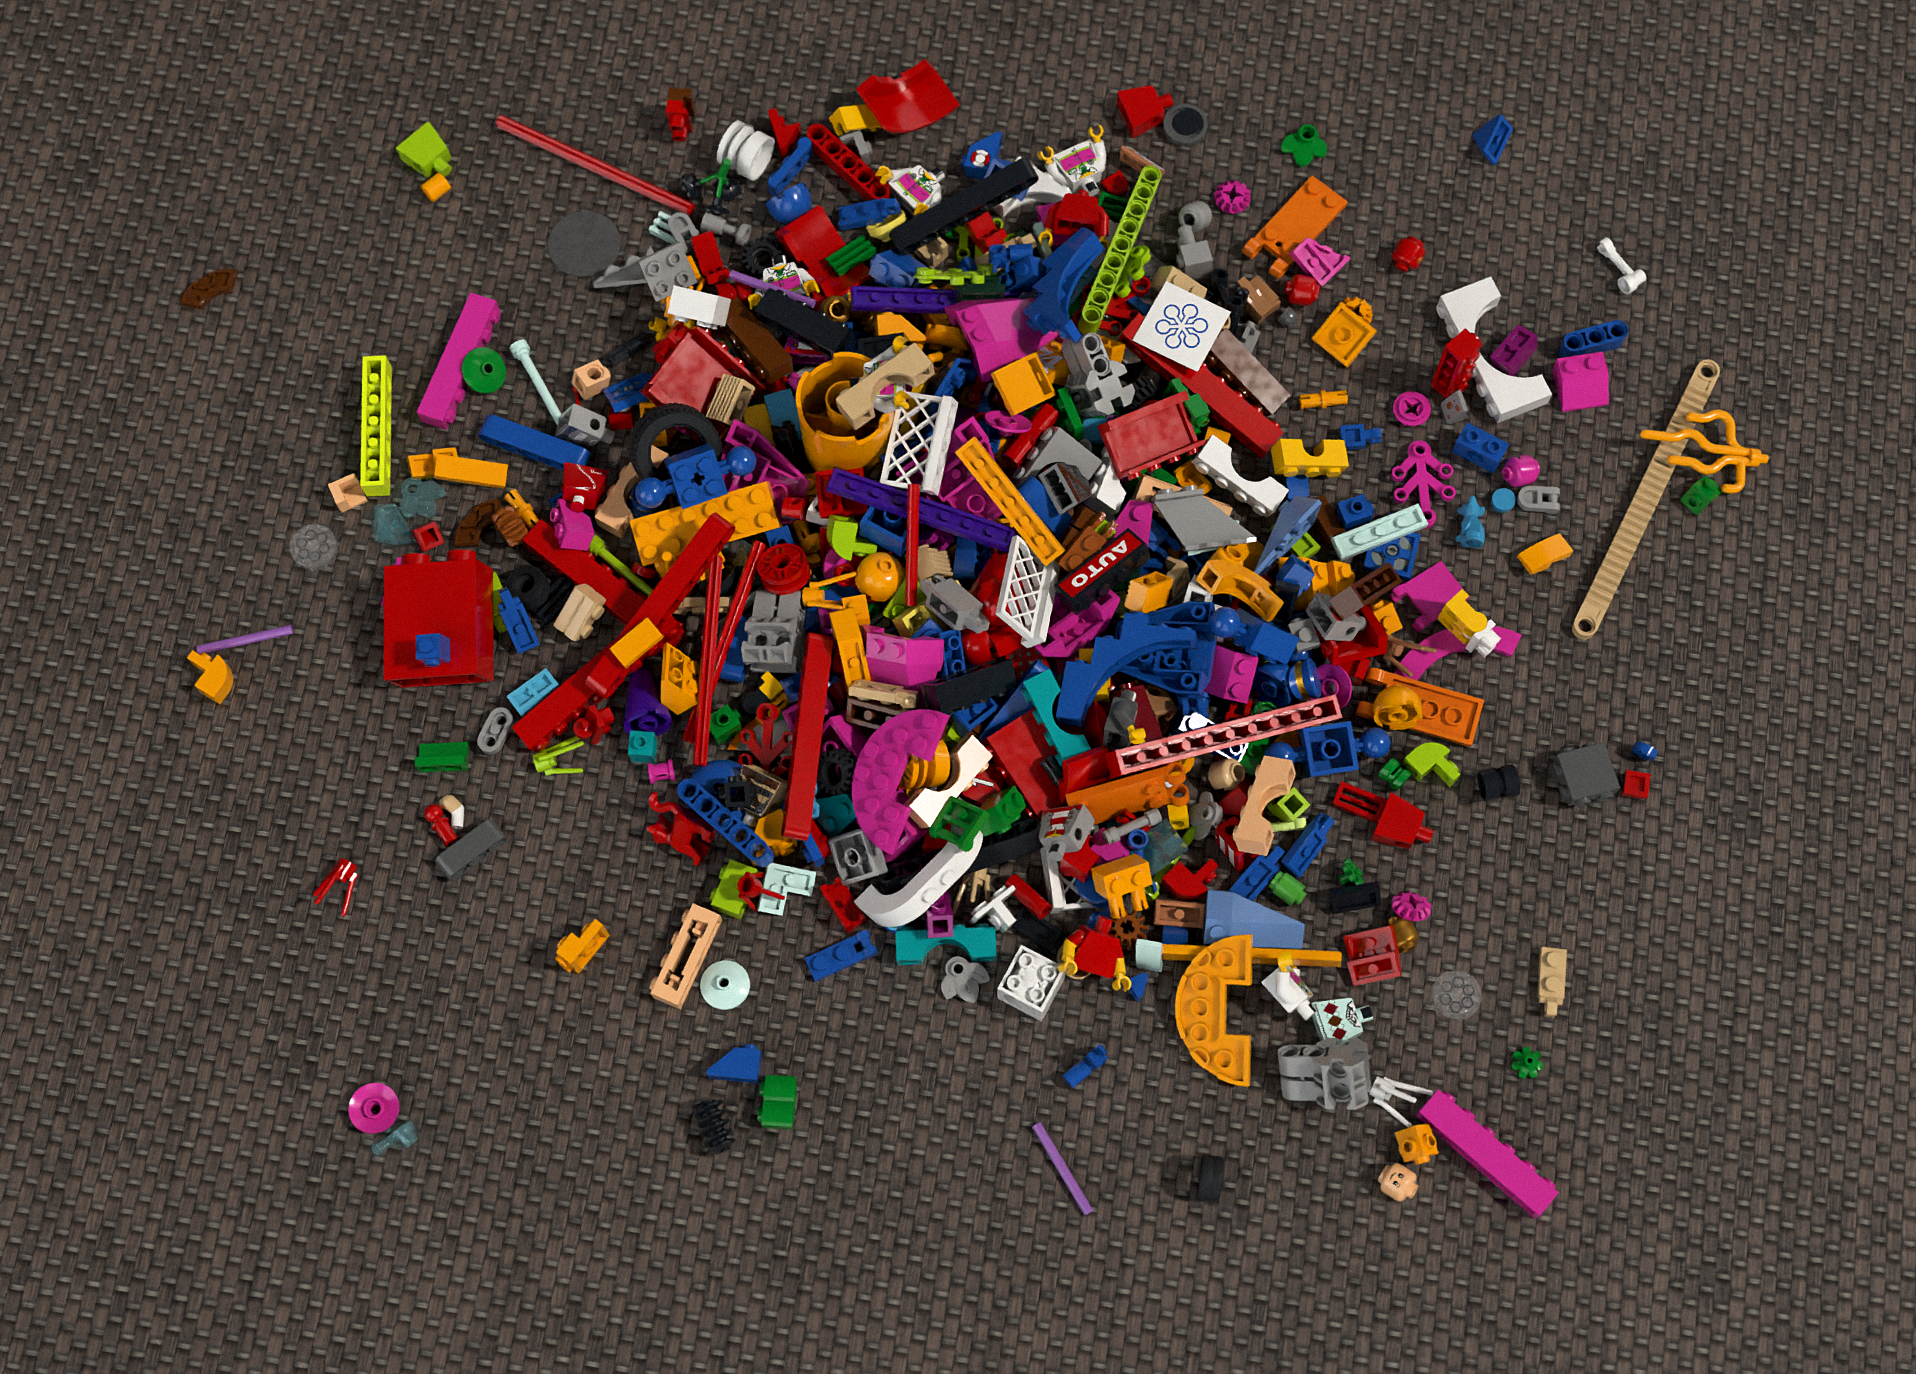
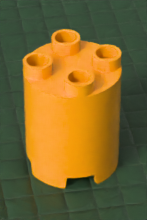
M853 352L834 353L832 360L819 365L810 373L805 370L798 382L796 406L805 454L813 473L834 468L850 470L863 467L867 475L872 466L882 462L881 454L887 451L895 411L885 414L874 408L875 417L855 430L839 411L835 400L843 390L850 389L851 377L864 376V364L872 360L867 356Z

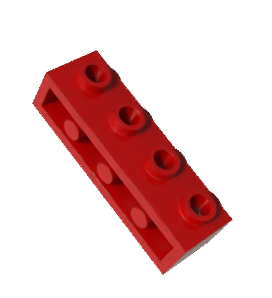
M1466 328L1445 345L1431 386L1444 399H1447L1458 390L1463 392L1469 384L1467 382L1473 375L1471 372L1477 365L1475 362L1481 355L1479 352L1482 343L1479 337L1472 332L1470 333Z

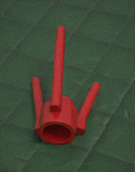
M340 858L313 893V896L317 897L314 903L316 905L320 903L336 880L342 883H346L349 880L341 916L344 917L349 906L354 883L359 876L354 873L357 866L346 859Z
M747 871L745 876L741 877L738 881L737 889L740 892L738 897L743 899L754 912H757V907L749 897L754 898L763 893L780 900H785L784 895L763 888L761 882L756 879L763 878L765 872L750 873Z

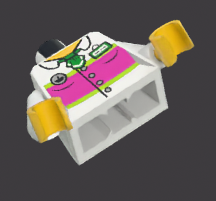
M1098 125L1099 133L1097 135L1093 134L1092 127L1088 129V134L1094 138L1093 142L1091 139L1086 140L1055 155L1053 149L1047 146L1045 147L1048 153L1047 157H1044L1042 151H1038V158L1046 162L1044 166L1048 174L1060 185L1067 186L1072 193L1084 189L1089 193V196H1094L1099 192L1096 183L1101 180V173L1105 170L1106 163L1104 142L1100 139L1103 135V127L1101 125Z
M920 165L914 168L910 167L899 170H890L886 166H880L875 176L882 177L880 180L881 184H886L889 181L890 195L896 198L898 203L913 217L941 202V186L938 182L945 175L937 166L929 173Z
M784 255L774 256L772 258L773 267L763 270V277L759 279L809 298L811 292H820L814 278L803 268H797L794 262L786 263ZM756 288L754 294L748 297L750 310L758 305L766 293L765 291Z
M897 336L890 348L864 364V375H870L878 369L882 362L891 360L898 355V352L907 346L903 344L908 339L903 336ZM851 377L850 388L856 385L861 377ZM895 383L883 388L875 398L874 408L885 414L900 408L904 410L909 409L910 405L906 403V399L911 398V396L906 393V385L904 383Z
M1283 952L1278 957L1279 967L1263 980L1262 984L1287 1012L1291 1013L1297 1010L1305 1020H1308L1317 1012L1308 1001L1313 994L1300 979V969H1297V965H1294L1292 952Z

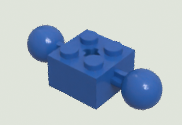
M709 443L664 459L670 478L664 481L654 477L642 479L636 486V499L644 507L655 508L663 503L667 494L675 492L678 504L682 509L720 497L728 494L722 475L730 472L736 476L749 475L756 467V456L750 448L736 446L728 452L726 459L717 461L714 449ZM698 472V474L700 475L699 478L693 480L694 473Z
M1220 607L1210 617V628L1215 635L1221 638L1232 637L1234 638L1232 643L1244 648L1246 652L1258 657L1260 655L1263 659L1273 664L1280 661L1293 667L1297 661L1303 662L1307 658H1313L1312 649L1296 654L1295 647L1300 638L1275 623L1266 622L1263 618L1241 608L1236 611L1230 607Z
M1351 721L1297 730L1300 747L1292 748L1285 742H1275L1268 746L1264 756L1292 760L1293 765L1295 762L1302 761L1306 779L1359 770L1356 753L1363 752L1370 758L1383 757L1390 749L1391 740L1388 733L1378 727L1369 728L1362 733L1360 738L1354 739ZM1326 746L1332 749V752L1328 753V755L1324 752Z

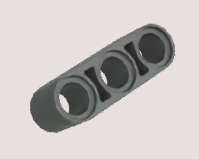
M488 819L442 852L436 858L435 863L449 881H454L500 848L507 841V837L493 819Z

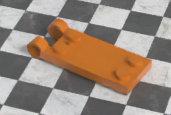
M1312 175L1262 230L1246 243L1242 253L1253 259L1262 248H1265L1278 258L1271 266L1269 273L1275 278L1280 279L1295 262L1289 253L1307 237L1316 240L1347 206L1348 201Z
M1368 668L1365 677L1366 682L1374 685H1384L1385 688L1399 684L1414 690L1420 697L1423 718L1422 720L1419 718L1417 725L1408 728L1409 730L1467 747L1472 746L1484 703L1483 699L1393 674L1378 668ZM1359 701L1355 714L1365 719H1374V704Z
M1172 762L1165 767L1065 794L1068 806L1079 804L1086 806L1095 819L1093 825L1116 819L1117 816L1122 817L1119 815L1122 809H1127L1130 813L1134 814L1152 808H1160L1170 803L1181 807L1190 800L1188 787L1182 784L1186 779L1185 767L1179 762ZM1174 771L1181 772V774L1177 776L1170 775ZM1165 782H1168L1173 786L1171 788L1166 789ZM1177 793L1185 794L1184 796L1179 798L1174 797V795Z

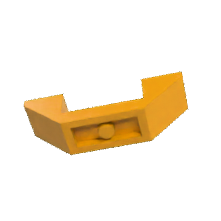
M853 607L829 612L833 635L837 640L843 668L847 700L849 697H852L849 696V687L857 680L871 681L862 636Z

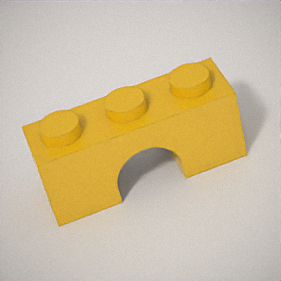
M1280 439L1271 447L1274 472L1285 477L1327 475V477L1333 478L1340 476L1349 466L1345 441L1322 440L1313 449L1314 456H1311L1304 450L1302 439Z

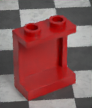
M1369 605L1359 610V616L1366 618V627L1364 630L1358 631L1351 641L1324 640L1314 625L1320 641L1322 654L1328 658L1332 666L1386 654L1388 634Z

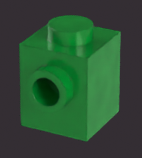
M728 704L711 714L709 733L718 746L743 730L740 723L743 719L736 709L731 710Z

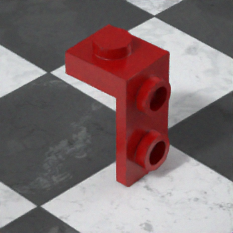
M707 231L692 236L690 238L702 276L706 279L705 282L713 286L726 282L725 279L729 278L730 273L728 268L723 265L713 232Z

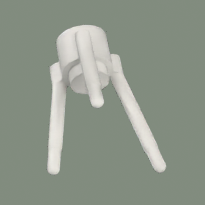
M1377 1076L1369 1095L1375 1097L1373 1102L1381 1105L1408 1128L1412 1127V1124L1388 1105L1384 1099L1389 1101L1393 1094L1413 1103L1417 1101L1416 1098L1395 1090V1087L1427 1095H1433L1434 1092Z

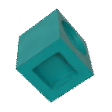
M630 731L628 756L631 762H652L656 764L658 739L655 732Z

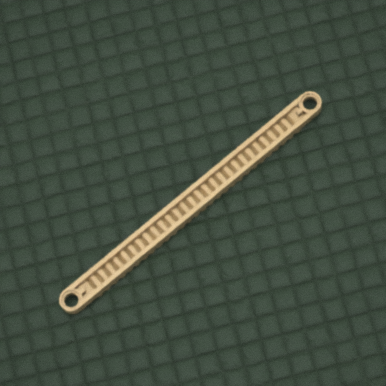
M1707 359L1697 365L1665 432H1677L1689 428L1694 429L1696 422L1687 421L1685 416L1689 412H1702L1720 374V368L1716 362ZM1701 369H1711L1713 372V376H1703L1701 373ZM1689 438L1679 442L1660 441L1573 621L1572 632L1577 638L1589 639L1597 631L1676 465L1669 464L1667 458L1670 455L1681 456ZM1587 621L1591 625V631H1581L1578 625L1579 622Z

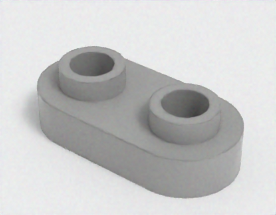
M499 707L489 714L477 739L478 746L484 753L495 754L503 747L514 725V718L508 709ZM500 719H506L503 725L498 724ZM495 740V744L488 746V741Z

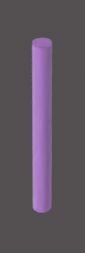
M734 270L730 272L729 279L765 292L769 287L775 291L781 290L794 301L800 300L812 309L816 304V300Z
M292 625L198 645L197 652L200 655L202 652L210 653L293 634Z
M1042 1123L1034 1125L1032 1127L1078 1206L1084 1216L1088 1215L1093 1209Z

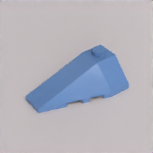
M1295 496L1290 502L1287 500L1282 504L1279 509V517L1254 570L1256 574L1261 577L1278 562L1279 557H1283L1315 524L1322 504L1320 500Z
M1208 889L1203 931L1204 944H1213L1234 935L1253 934V947L1302 949L1304 923L1264 907L1255 901L1246 899L1237 893Z

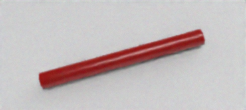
M908 484L905 606H917L920 484Z

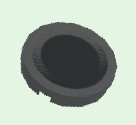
M1178 104L1172 107L1166 113L1163 120V132L1166 138L1178 146L1180 144L1185 145V147H1191L1200 143L1205 138L1208 129V119L1204 111L1192 104Z

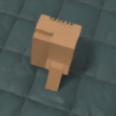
M1258 275L1250 281L1245 276L1237 281L1241 287L1247 288L1250 292L1244 311L1258 325L1263 319L1265 320V318L1280 308L1281 301L1279 297Z

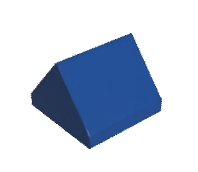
M1163 925L1162 944L1187 945L1188 927Z
M1142 973L1130 978L1131 987L1129 991L1138 1002L1142 1001L1148 973Z

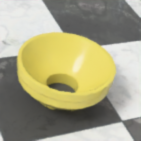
M900 210L898 214L889 215L888 218L884 219L883 223L867 225L866 229L870 236L881 239L883 242L891 240L889 237L890 232L906 222L905 212Z

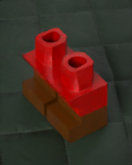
M669 87L666 116L670 131H673V141L686 142L687 133H693L689 117H695L696 106L691 89Z

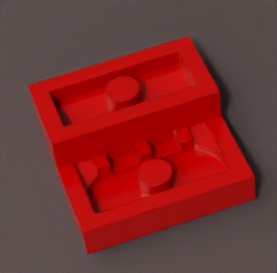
M863 467L844 470L866 478ZM834 469L815 472L820 518L829 519V515L845 517L865 515L869 509L868 505L826 491Z
M1101 745L1062 761L1063 778L1058 779L1060 802L1064 803L1067 801L1065 794L1105 783L1108 772L1105 756L1108 753L1107 747Z
M1393 924L1343 936L1350 960L1347 962L1353 986L1401 976L1400 957Z

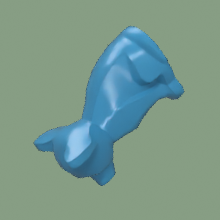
M1471 495L1469 501L1457 509L1458 514L1464 516L1461 522V533L1459 536H1456L1455 540L1460 542V546L1464 548H1482L1485 542V531L1478 517L1484 514L1485 507H1480L1475 496Z

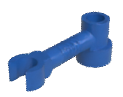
M1135 829L1128 835L1127 844L1131 848L1130 851L1144 858L1143 850L1148 843V835L1141 829ZM1152 881L1153 885H1150L1153 894L1157 892V885Z

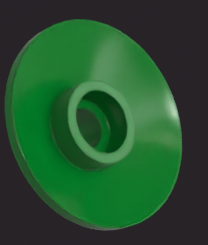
M486 347L475 348L468 352L463 359L461 367L462 376L472 390L483 394L492 393L498 390L504 383L506 367L501 356L494 350ZM485 365H487V366L489 367V369H490V372H489V373H487V372L485 371V369H484Z

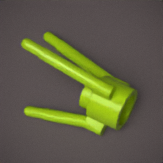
M574 736L533 754L537 772L544 771L546 776L551 774L582 773V768H553V766L557 765L555 756L584 745V742L580 741L571 744L580 739Z

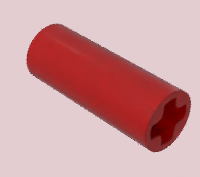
M1017 874L1012 875L1005 882L1004 886L1007 889L1012 885L1016 888L1012 895L1038 919H1043L1050 912L1052 905Z

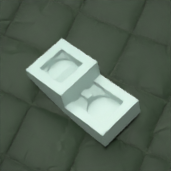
M1137 939V968L1162 972V943Z

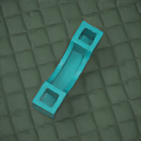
M1048 669L1022 683L1024 688L1021 689V693L1027 703L1031 701L1035 710L1032 711V714L1038 725L1043 724L1046 730L1043 735L1048 745H1054L1058 753L1054 756L1060 768H1063L1062 761L1091 750L1084 735L1066 733L1055 723L1052 715V705L1061 690L1051 670Z
M976 924L975 928H965V925H953V937L928 938L927 928L926 930H916L915 927H903L901 931H895L897 966L922 965L928 952L942 944H952L962 948L968 954L971 962L997 961L995 927H990V924Z

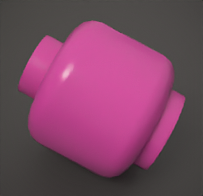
M1526 454L1510 457L1507 459L1502 470L1503 478L1513 487L1534 483L1540 473L1537 460Z

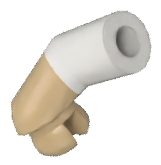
M452 795L442 797L439 800V805L442 809L448 810L452 814L451 828L462 829L464 806Z

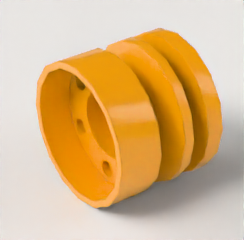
M943 739L939 741L931 762L913 754L910 755L897 788L905 790L920 787L942 786L947 781L950 771V756Z

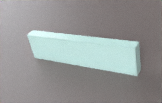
M1416 504L1332 537L1331 543L1340 561H1343L1426 528L1428 522L1419 504Z

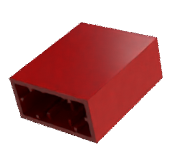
M451 550L447 552V561L431 562V556L427 554L409 553L401 556V565L384 566L385 681L401 688L494 682L493 569L477 560L475 551ZM440 633L450 638V663H440V666L428 667L425 666V663L416 659V635Z

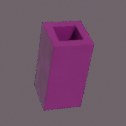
M946 890L924 912L928 938L953 937V914L949 893Z

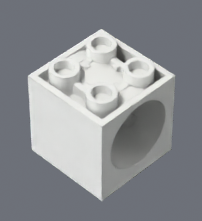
M1021 945L997 988L998 999L1042 1022L1065 979L1066 971L1060 973L1057 970L1059 964Z

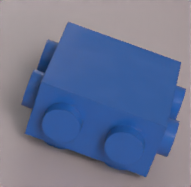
M896 248L874 255L870 262L871 268L868 274L874 277V281L880 285L895 288L922 289L931 285V283H918V279L914 278L916 268L927 266L909 255L901 256Z

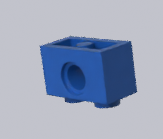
M1467 422L1455 443L1452 453L1495 473L1506 453L1509 443Z

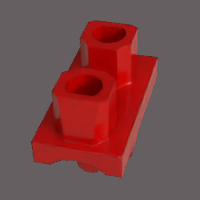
M596 705L589 706L585 718H580L574 723V734L580 739L591 737L592 745L598 744L601 736L610 732V723L614 722V716L609 706L600 710L597 709Z

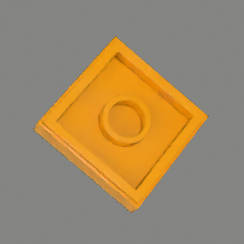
M1340 302L1311 339L1348 368L1377 333V330Z

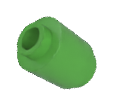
M1279 871L1269 885L1273 890L1272 893L1290 906H1293L1294 903L1299 905L1307 895L1304 892L1306 886L1288 873L1284 874Z

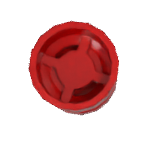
M734 281V285H731L729 282L716 285L719 296L731 300L738 297L747 308L750 307L748 297L752 295L750 286Z

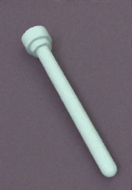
M518 340L509 349L514 358L522 361L545 405L558 425L561 412L529 357L530 347L526 340Z

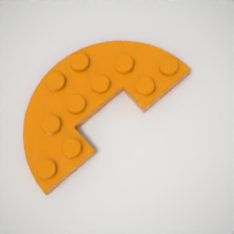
M1253 934L1230 936L1202 950L1191 961L1184 975H1182L1175 1001V1017L1178 1031L1193 1059L1203 1069L1205 1068L1217 1076L1218 1079L1246 1087L1250 1086L1251 1035L1226 1033L1227 984L1252 985Z

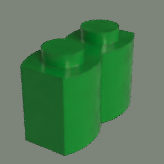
M766 1075L765 1081L760 1082V1096H764L763 1106H758L757 1121L761 1122L763 1128L793 1130L797 1093V1078L795 1076Z

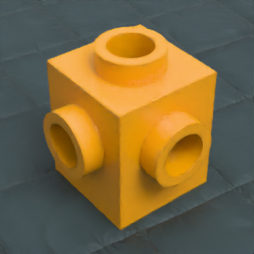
M1430 1124L1415 1125L1395 1132L1399 1144V1152L1404 1162L1414 1161L1415 1165L1429 1162L1430 1156L1438 1154L1436 1139Z

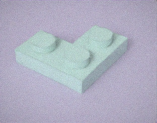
M776 863L766 866L762 887L784 895L785 900L760 893L757 910L782 916L787 892L812 896L817 872Z

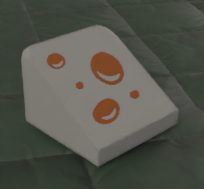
M1456 391L1441 403V408L1448 424L1464 420L1468 409L1462 391Z

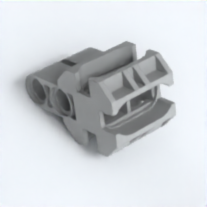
M1091 332L1081 335V339L1076 343L1068 338L1063 341L1061 346L1062 353L1071 372L1068 375L1065 387H1067L1069 394L1078 391L1082 402L1076 404L1075 408L1079 416L1086 419L1106 416L1115 412L1114 407H1125L1132 403L1135 393L1133 384L1131 383L1122 388L1118 379L1119 376L1127 373L1125 365L1115 360H1109L1099 335Z
M757 590L752 617L745 622L744 630L748 633L747 642L742 641L741 646L743 662L746 665L751 664L750 670L752 672L798 673L802 669L803 659L800 656V650L805 647L806 634L804 622L807 609L803 605V590L787 595H776L767 590Z
M1326 1038L1317 1042L1316 1045H1285L1280 1047L1277 1052L1281 1073L1282 1096L1287 1100L1316 1101L1317 1104L1325 1109H1335L1336 1102H1348V1110H1357L1367 1105L1369 1100L1367 1092L1371 1090L1367 1043L1359 1038H1349L1348 1045H1336L1337 1038Z

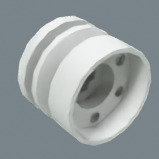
M737 120L732 123L723 135L717 151V162L721 164L724 158L730 159L732 162L730 170L737 169L738 174L754 181L760 177L768 166L774 150V138L760 131L754 132L753 127L746 126L745 123Z

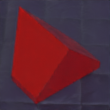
M1245 776L1238 786L1229 790L1216 802L1223 808V814L1240 816L1242 806L1246 805L1248 801V789L1252 784L1248 776Z

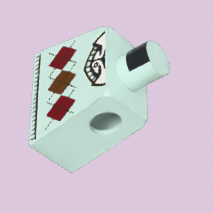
M1352 998L1311 1003L1317 1010L1312 1019L1320 1041L1326 1038H1337L1336 1045H1343L1349 1041V1038H1357L1362 1034L1363 1028L1361 1023L1373 1020L1369 1005L1356 1009Z

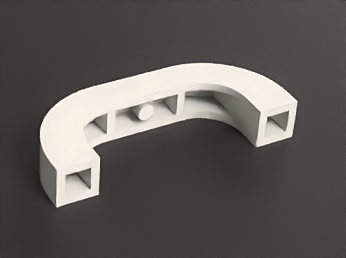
M950 824L951 832L959 836L963 834L964 830ZM981 830L974 838L973 847L969 852H964L957 845L947 842L945 847L900 891L891 895H883L871 884L854 901L855 904L875 923L881 926L897 927L913 921L923 914L971 866L982 845L983 834Z

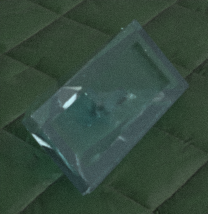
M395 503L376 505L374 508L375 541L393 545L416 542L409 525Z

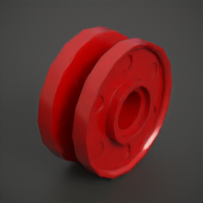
M776 544L764 551L757 561V571L761 577V582L765 589L772 594H792L807 584L810 578V566L802 548L795 544Z

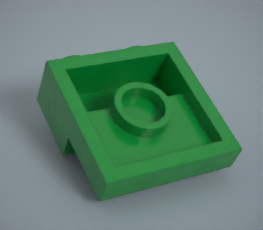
M1175 378L1169 382L1159 400L1186 390L1189 399L1183 401V404L1198 438L1202 434L1200 428L1210 421L1208 419L1210 410L1207 403L1202 400L1198 393L1190 396L1187 387L1182 384L1179 378Z

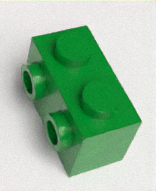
M1015 785L992 794L980 806L981 809L990 815L980 829L984 837L995 832L1002 834L1012 827L1011 823L1021 817L1020 813L1024 810L1026 804L1022 794L1018 792Z

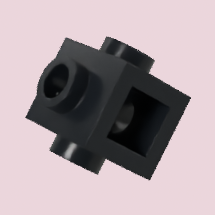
M742 775L727 776L728 781H722V787H718V800L723 802L724 807H729V811H743L744 806H751L750 800H754L753 785H749L748 780H743ZM733 788H737L739 790V795L737 797H732L730 795V791Z

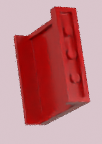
M698 325L690 327L640 392L656 406L665 403H683L684 405L687 404L694 407L706 416L708 404L712 402L716 393L717 383L722 379L723 374L743 379L755 387L749 401L753 399L759 390H765L766 386L761 382L762 379L756 373L750 372L744 367L745 363L741 359L733 357L727 352L728 348L723 343L716 342L711 337L708 329ZM710 420L722 440L730 428ZM681 427L700 444L695 431L687 427Z
M1058 694L1052 705V715L1055 723L1066 733L1084 735L1081 727L1060 725L1056 718L1060 697ZM1033 708L981 743L992 755L991 759L997 766L996 771L1000 778L1006 780L1010 787L1015 785L1018 792L1022 794L1026 804L1023 810L1027 819L1036 818L1040 822L1043 810L1063 807L1067 804V801L1064 803L1060 802L1059 787L1051 785L1052 780L1039 765L1045 760L1048 766L1052 768L1046 758L1052 755L1055 759L1054 755L1058 753L1054 745H1048L1043 735L1046 730L1042 723L1037 724L1032 714V711L1035 710Z

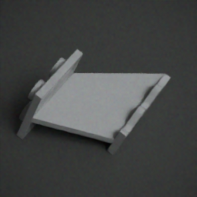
M678 241L655 253L652 247L648 246L644 256L638 257L631 254L627 256L625 264L621 267L612 264L608 265L604 275L592 282L594 288L648 283L655 301L658 302L672 295L674 285L687 288L697 283V280L681 242Z
M1197 485L1182 487L1180 492H1173V488L1158 490L1151 499V503H1155L1184 546L1183 552L1256 542V537L1203 497L1204 489H1197Z

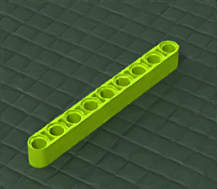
M1146 166L1141 171L1078 322V329L1082 334L1097 333L1160 183L1162 174L1155 166Z

